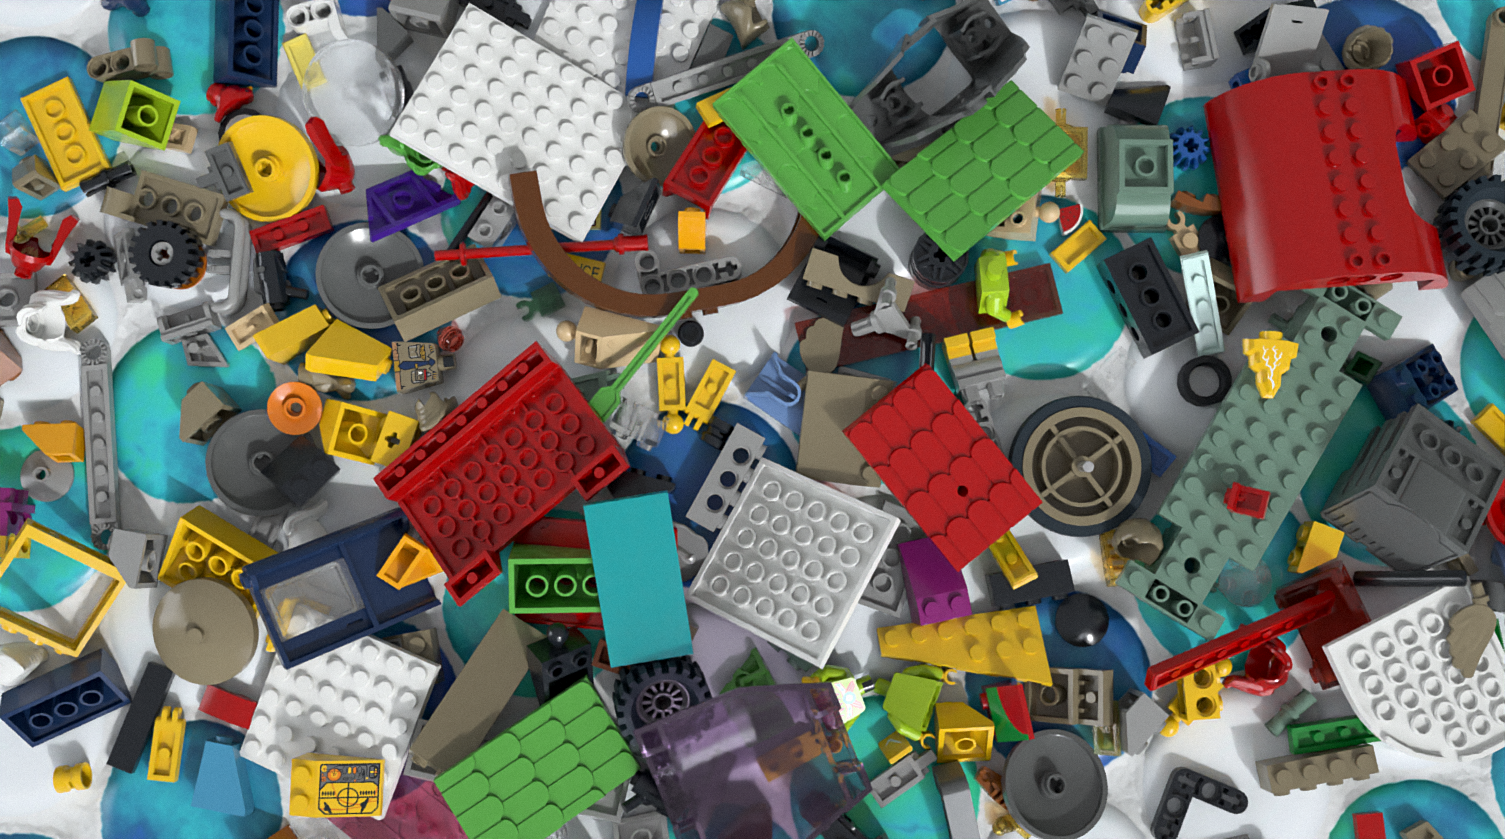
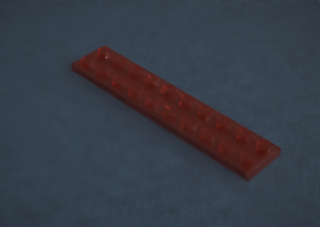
M1050 263L1008 273L1009 295L1006 308L1011 312L1021 310L1023 312L1021 320L1024 323L1063 314ZM975 280L910 295L905 312H902L909 324L912 316L920 317L922 333H935L936 344L943 343L944 338L967 333L969 337L970 332L994 327L995 331L1008 328L1006 322L988 313L978 314ZM876 304L855 308L852 310L844 326L840 356L836 368L910 351L905 346L907 339L886 332L878 334L876 331L861 336H854L851 323L869 317L871 311H874L876 308ZM823 317L794 323L799 346L800 342L806 339L807 329L810 326H814L815 322ZM921 338L917 341L916 349L920 348Z

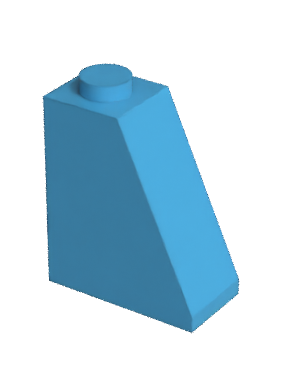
M218 734L215 738L206 740L191 803L192 807L242 817L254 812L255 806L246 761L244 757L240 756L242 742L233 741V736Z

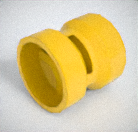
M87 762L77 763L74 767L69 765L57 766L53 773V785L59 794L70 792L74 788L78 791L86 790L92 784V770Z

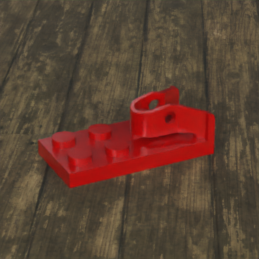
M703 121L665 179L662 196L669 197L676 194L702 208L706 214V219L709 220L713 205L748 150L724 121L710 128Z

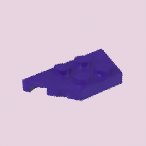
M413 170L367 188L366 203L370 241L373 243L460 205L461 201L455 193L451 195L441 190L440 184L415 174Z

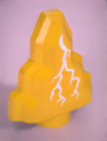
M1261 331L1259 332V338L1242 339L1243 354L1248 356L1249 368L1256 373L1255 384L1261 398H1274L1281 386L1282 374L1289 370L1291 359L1297 357L1299 344L1283 340L1282 332Z

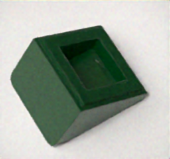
M1357 351L1346 367L1344 374L1358 383L1369 385L1383 362Z

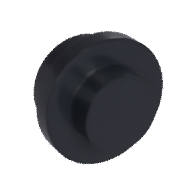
M686 321L678 329V338L683 345L695 347L702 342L704 330L698 322Z

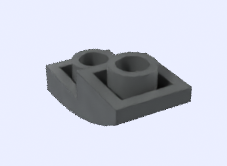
M710 23L690 69L724 58L734 35Z

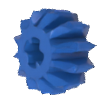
M1192 125L1186 130L1183 127H1179L1176 133L1169 135L1170 139H1173V167L1180 164L1182 172L1186 171L1188 167L1191 170H1195L1199 167V164L1206 162L1207 158L1205 155L1210 153L1211 148L1205 146L1209 142V138H1201L1203 130L1194 133Z

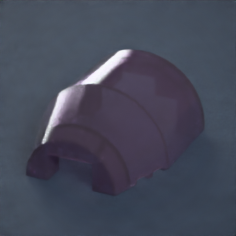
M831 682L739 686L633 729L643 758H646L652 777L655 779L676 839H815L820 833L827 831L831 824L844 812L847 813L873 790L864 765L857 758L839 712L842 708Z

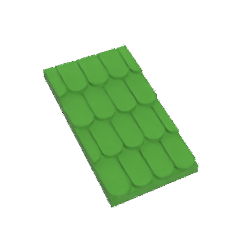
M790 38L712 103L719 117L739 138L742 145L771 176L775 184L824 241L884 190L882 188L884 182L900 169L793 38Z
M1012 80L1006 83L995 97L987 98L988 102L973 115L962 118L954 127L892 174L882 186L893 200L937 243L953 262L1065 171L1084 153Z
M585 675L436 776L434 783L469 839H545L560 829L563 824L603 798L605 794L632 777L641 769V765L588 675Z

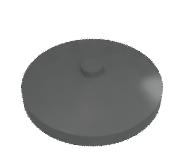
M368 222L357 223L338 231L323 246L316 264L317 289L326 307L340 320L360 328H383L395 323L378 287L424 267V264L415 245L400 231L372 243L370 241Z
M267 409L243 412L226 421L212 437L206 453V473L215 494L231 509L250 516H273L295 507L260 472L300 435H290L278 430L271 423ZM309 432L300 434L315 445Z
M1058 729L1034 732L1035 739L1016 743L1005 760L1001 785L1006 807L1015 822L1024 831L1038 839H1077L1088 833L1097 824L1104 812L1108 796V783L1104 766L1094 749L1082 738L1071 732Z

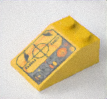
M306 753L293 758L289 815L313 818L381 816L385 759Z

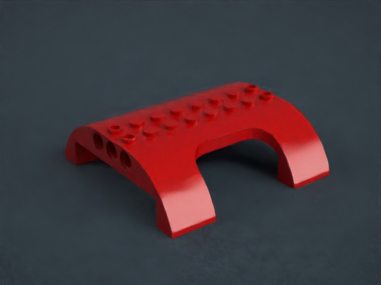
M1350 69L1285 74L1241 85L1220 94L1203 105L1238 303L1262 302L1276 291L1411 281H1417L1418 290L1444 289L1448 286L1449 282L1437 228L1416 214L1406 195L1396 142L1414 141L1417 137V131L1407 84L1400 75L1378 69Z

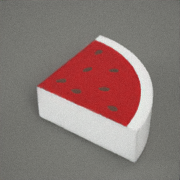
M1082 203L1060 209V215L1057 220L1062 236L1071 233L1079 225L1083 216Z

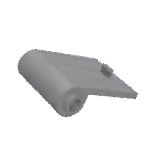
M1271 3L1256 55L1249 69L1250 81L1254 82L1285 74L1320 71L1319 67L1313 64L1312 61L1329 10Z

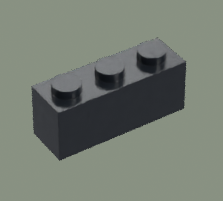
M1068 559L1032 565L1037 572L1038 578L1014 590L1002 571L986 574L985 579L991 606L999 607L1000 611L1016 608L1015 603L1025 601L1026 606L1042 603L1041 598L1051 596L1052 600L1068 598L1067 593L1075 591Z

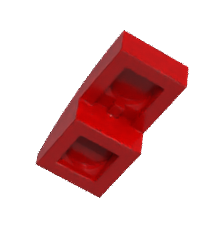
M216 684L207 685L198 710L249 730L258 702L245 695L234 694Z

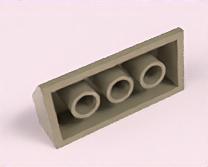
M474 243V244L468 246L467 248H477V247H476V245H475V243ZM483 258L468 259L466 266H462L460 260L435 261L378 287L404 342L501 298L494 277Z

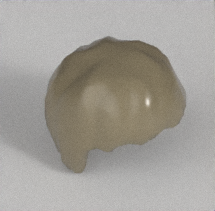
M1364 25L1355 28L1346 37L1345 43L1342 45L1341 55L1344 64L1349 70L1378 69L1384 66L1393 54V38L1382 27Z
M1133 518L1120 523L1112 539V547L1117 555L1132 561L1139 560L1149 566L1159 559L1164 549L1163 538L1159 528L1146 518Z

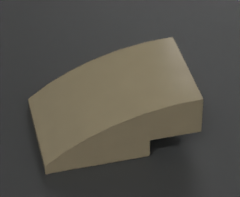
M1049 666L1053 683L1051 687L1036 682H1024V694L1031 721L1102 727L1113 725V670Z

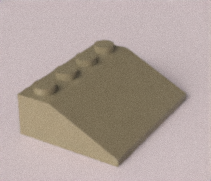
M807 370L796 472L813 480L880 488L881 479L841 431L891 392L893 381L883 378Z

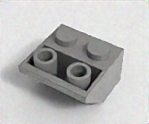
M1129 688L1113 706L1114 746L1131 757L1135 754H1140L1147 747L1148 742L1146 741L1152 734H1158L1165 727V720L1169 715L1144 692Z

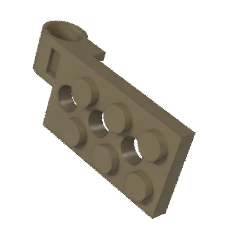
M141 170L135 194L107 187L100 212L145 226L150 221L157 223L156 220H168L189 227V230L196 232L198 237L195 239L201 240L203 244L215 247L224 219L220 216V210L227 208L229 201L226 202L223 194L203 188L200 189L197 186ZM152 193L153 202L146 206L144 197L146 194ZM176 200L177 209L174 213L170 214L168 204L170 201ZM199 207L201 209V217L194 221L191 213L194 208Z

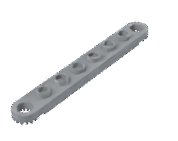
M806 30L636 86L628 93V105L633 111L639 113L650 107L668 106L737 83L790 38L796 41L809 58L817 56L823 51V36L815 30ZM809 36L815 37L817 45L812 51H808L804 44ZM639 92H644L648 96V102L643 107L636 106L634 97Z
M91 339L83 343L84 345L81 346L82 349L80 351L89 519L92 533L91 541L94 546L101 550H110L108 544H104L101 541V533L106 529L112 533L114 529H122L111 350L106 342ZM98 345L101 347L102 354H100L98 359L93 360L90 357V350Z

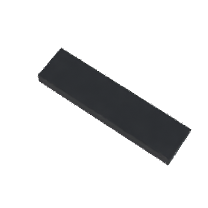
M153 661L148 662L106 763L107 765L130 774L135 773L154 728L156 717L159 716L176 675L168 667Z

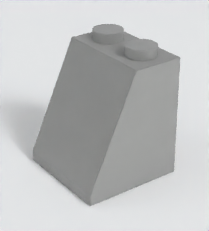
M391 0L388 10L394 19L406 30L447 39L454 28L460 0Z

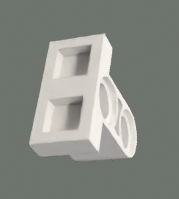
M311 0L291 6L285 14L287 23L298 35L306 33L310 36L331 30V33L338 42L348 39L338 0ZM331 10L327 17H321L325 11ZM306 17L303 23L297 24L300 18Z

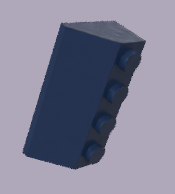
M216 0L213 82L228 86L237 85L241 88L252 86V88L277 87L279 0Z
M101 648L3 692L0 703V719L33 748L132 703V697L118 664Z

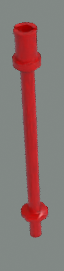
M618 234L617 237L611 240L559 243L565 253L614 250L619 252V255H625V252L649 251L647 234L633 236ZM460 242L459 249L434 251L435 261L460 260L462 266L467 265L468 259L532 255L527 245L467 248L465 242Z

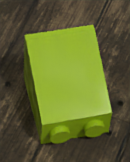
M132 80L104 81L88 131L114 141L165 151L181 101Z

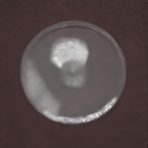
M342 39L326 45L312 58L303 79L302 95L308 117L316 116L324 120L334 142L341 145L366 146L378 142L380 135L390 133L403 111L405 93L400 71L392 58L384 50L370 42L357 39Z

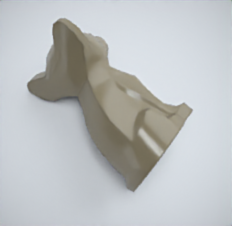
M301 362L299 365V382L311 386L315 391L324 393L336 391L343 399H351V393L356 387L354 378L310 372L305 369V362Z

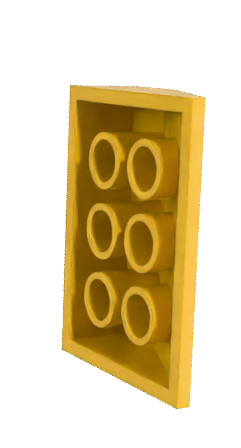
M198 505L180 517L157 579L171 588L198 577H212L223 580L236 587L247 598L258 619L259 611L249 588L246 590L243 588L239 574L243 573V566L278 552L201 505ZM278 585L265 591L264 595L267 602Z

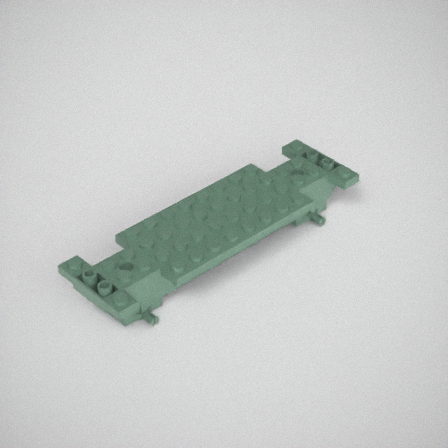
M1353 286L1300 289L1310 296L1303 304L1298 305L1291 318L1285 320L1275 312L1270 316L1268 322L1281 329L1280 332L1283 333V340L1299 344L1297 357L1291 359L1289 370L1282 374L1281 386L1274 398H1261L1255 384L1256 373L1249 368L1247 359L1156 514L1172 523L1170 528H1166L1162 535L1164 549L1159 559L1150 566L1145 564L1144 567L1132 560H1128L1115 581L1116 585L1207 641L1215 638L1226 618L1202 603L1209 591L1211 593L1217 591L1215 588L1219 587V583L1215 581L1228 559H1231L1249 571L1255 570L1360 391L1362 385L1339 370L1341 367L1346 369L1352 360L1348 358V355L1362 331L1366 329L1384 341L1389 340L1403 317ZM1322 329L1328 333V341L1322 338ZM1233 482L1271 493L1264 520L1232 513L1227 509V504H1224V497L1227 488H1232ZM1188 558L1194 564L1193 570L1189 573L1184 568V563Z

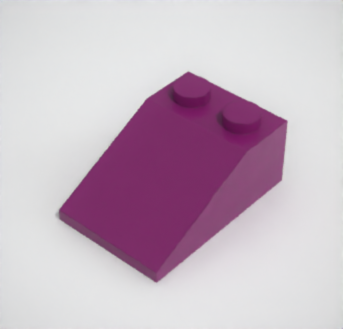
M928 537L897 543L912 623L922 626L972 615L968 589L962 570L957 572Z

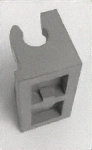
M1205 8L1203 10L1182 14V18L1175 19L1174 26L1183 71L1211 67L1219 59L1210 9Z
M206 301L203 302V305L172 315L157 317L162 342L174 345L182 342L181 340L222 329L218 313L211 310V305L215 302Z

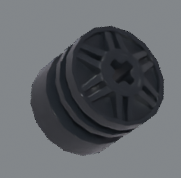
M924 233L919 237L909 255L908 268L911 277L919 286L927 290L940 291L949 288L964 272L968 264L969 251H966L953 262L937 243ZM937 252H940L942 257L945 256L942 262H940L939 258H934Z

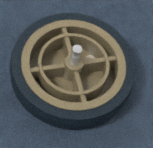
M1090 396L1063 397L1038 408L1022 423L1016 432L1008 455L1009 462L1018 470L1043 502L1036 509L1032 510L1028 516L1042 527L1057 534L1070 537L1099 535L1118 527L1120 523L1128 520L1143 502L1151 480L1152 461L1150 449L1138 424L1118 406Z

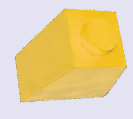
M315 304L254 334L253 338L268 359L285 365L311 348L335 321V318L327 308L323 309Z
M336 319L306 352L305 369L310 372L377 381L382 373L387 374L393 364V360H391L392 348Z

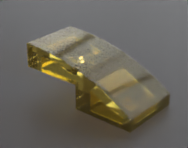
M63 274L44 289L70 292L73 289L80 291L66 274ZM81 291L77 302L61 306L68 326L77 334L99 318Z

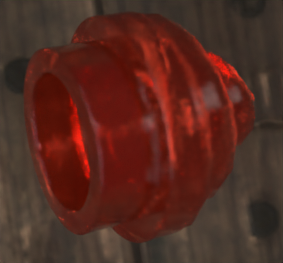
M446 326L438 329L437 341L441 349L455 352L461 348L464 343V336L459 328L456 326Z

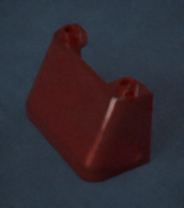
M1342 560L1330 563L1276 588L1277 594H1274L1275 602L1280 610L1328 590L1336 596L1329 615L1297 628L1312 659V668H1309L1312 680L1315 684L1320 683L1322 690L1340 685L1322 646L1372 621Z

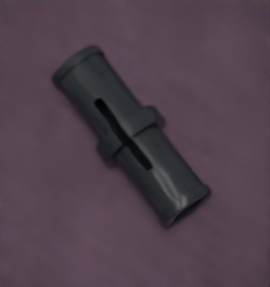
M127 160L108 170L106 168L100 170L99 174L79 182L83 193H86L87 197H91L107 187H117L116 184L136 176L137 172L133 164Z

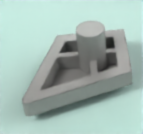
M208 333L181 340L188 366L224 368L230 366Z

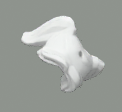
M74 289L70 292L40 290L30 296L29 304L23 306L17 313L16 318L19 325L16 328V334L25 343L35 345L44 350L72 351L75 354H81L80 351L83 344L75 339L64 337L65 314L61 309V306L77 302L80 297V291Z
M321 499L317 504L305 508L285 520L283 530L288 537L289 549L328 534L318 522L328 511V504L325 499Z

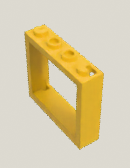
M27 518L0 559V578L27 537L112 577L113 580L74 639L0 606L1 627L10 633L20 632L27 635L28 640L37 645L47 644L53 647V650L60 655L63 653L77 658L126 582L108 556Z

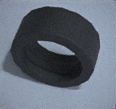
M1203 355L1189 360L1181 367L1177 375V387L1180 395L1186 402L1194 406L1206 407L1221 402L1232 386V375L1229 367L1222 360L1214 356ZM1208 366L1217 373L1219 387L1213 395L1207 397L1199 396L1191 389L1189 376L1196 367Z

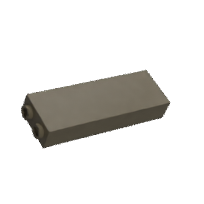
M502 609L410 747L409 754L413 755L411 761L422 768H425L427 765L436 770L434 775L438 776L478 749L529 670L526 645L544 639L547 636L513 614H509L505 609Z

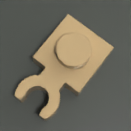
M1178 211L1174 214L1177 224L1171 223L1170 219H1168L1166 229L1174 234L1168 240L1178 256L1200 251L1197 229L1194 224L1186 227L1185 216L1181 211Z

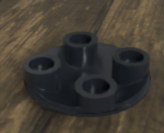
M1078 593L1070 595L1061 602L1057 609L1054 623L1058 633L1066 642L1077 647H1089L1098 643L1105 636L1109 626V616L1106 607L1098 598L1090 594Z

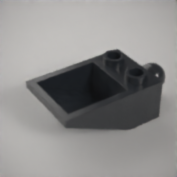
M553 623L547 629L546 638L526 645L528 667L540 706L585 675H588L594 686L593 666L591 665V643L576 626L568 629L563 623Z

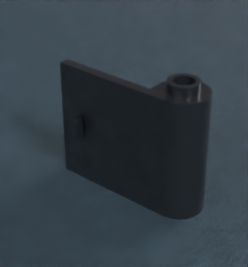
M819 235L813 248L838 255L842 273L848 280L858 285H866L869 278L875 279L881 268V265L877 263L879 258L832 235L825 241ZM807 261L787 300L844 327L857 303L858 297L848 294L847 298L832 294L833 288L823 285L820 290L806 285L808 280L803 279Z

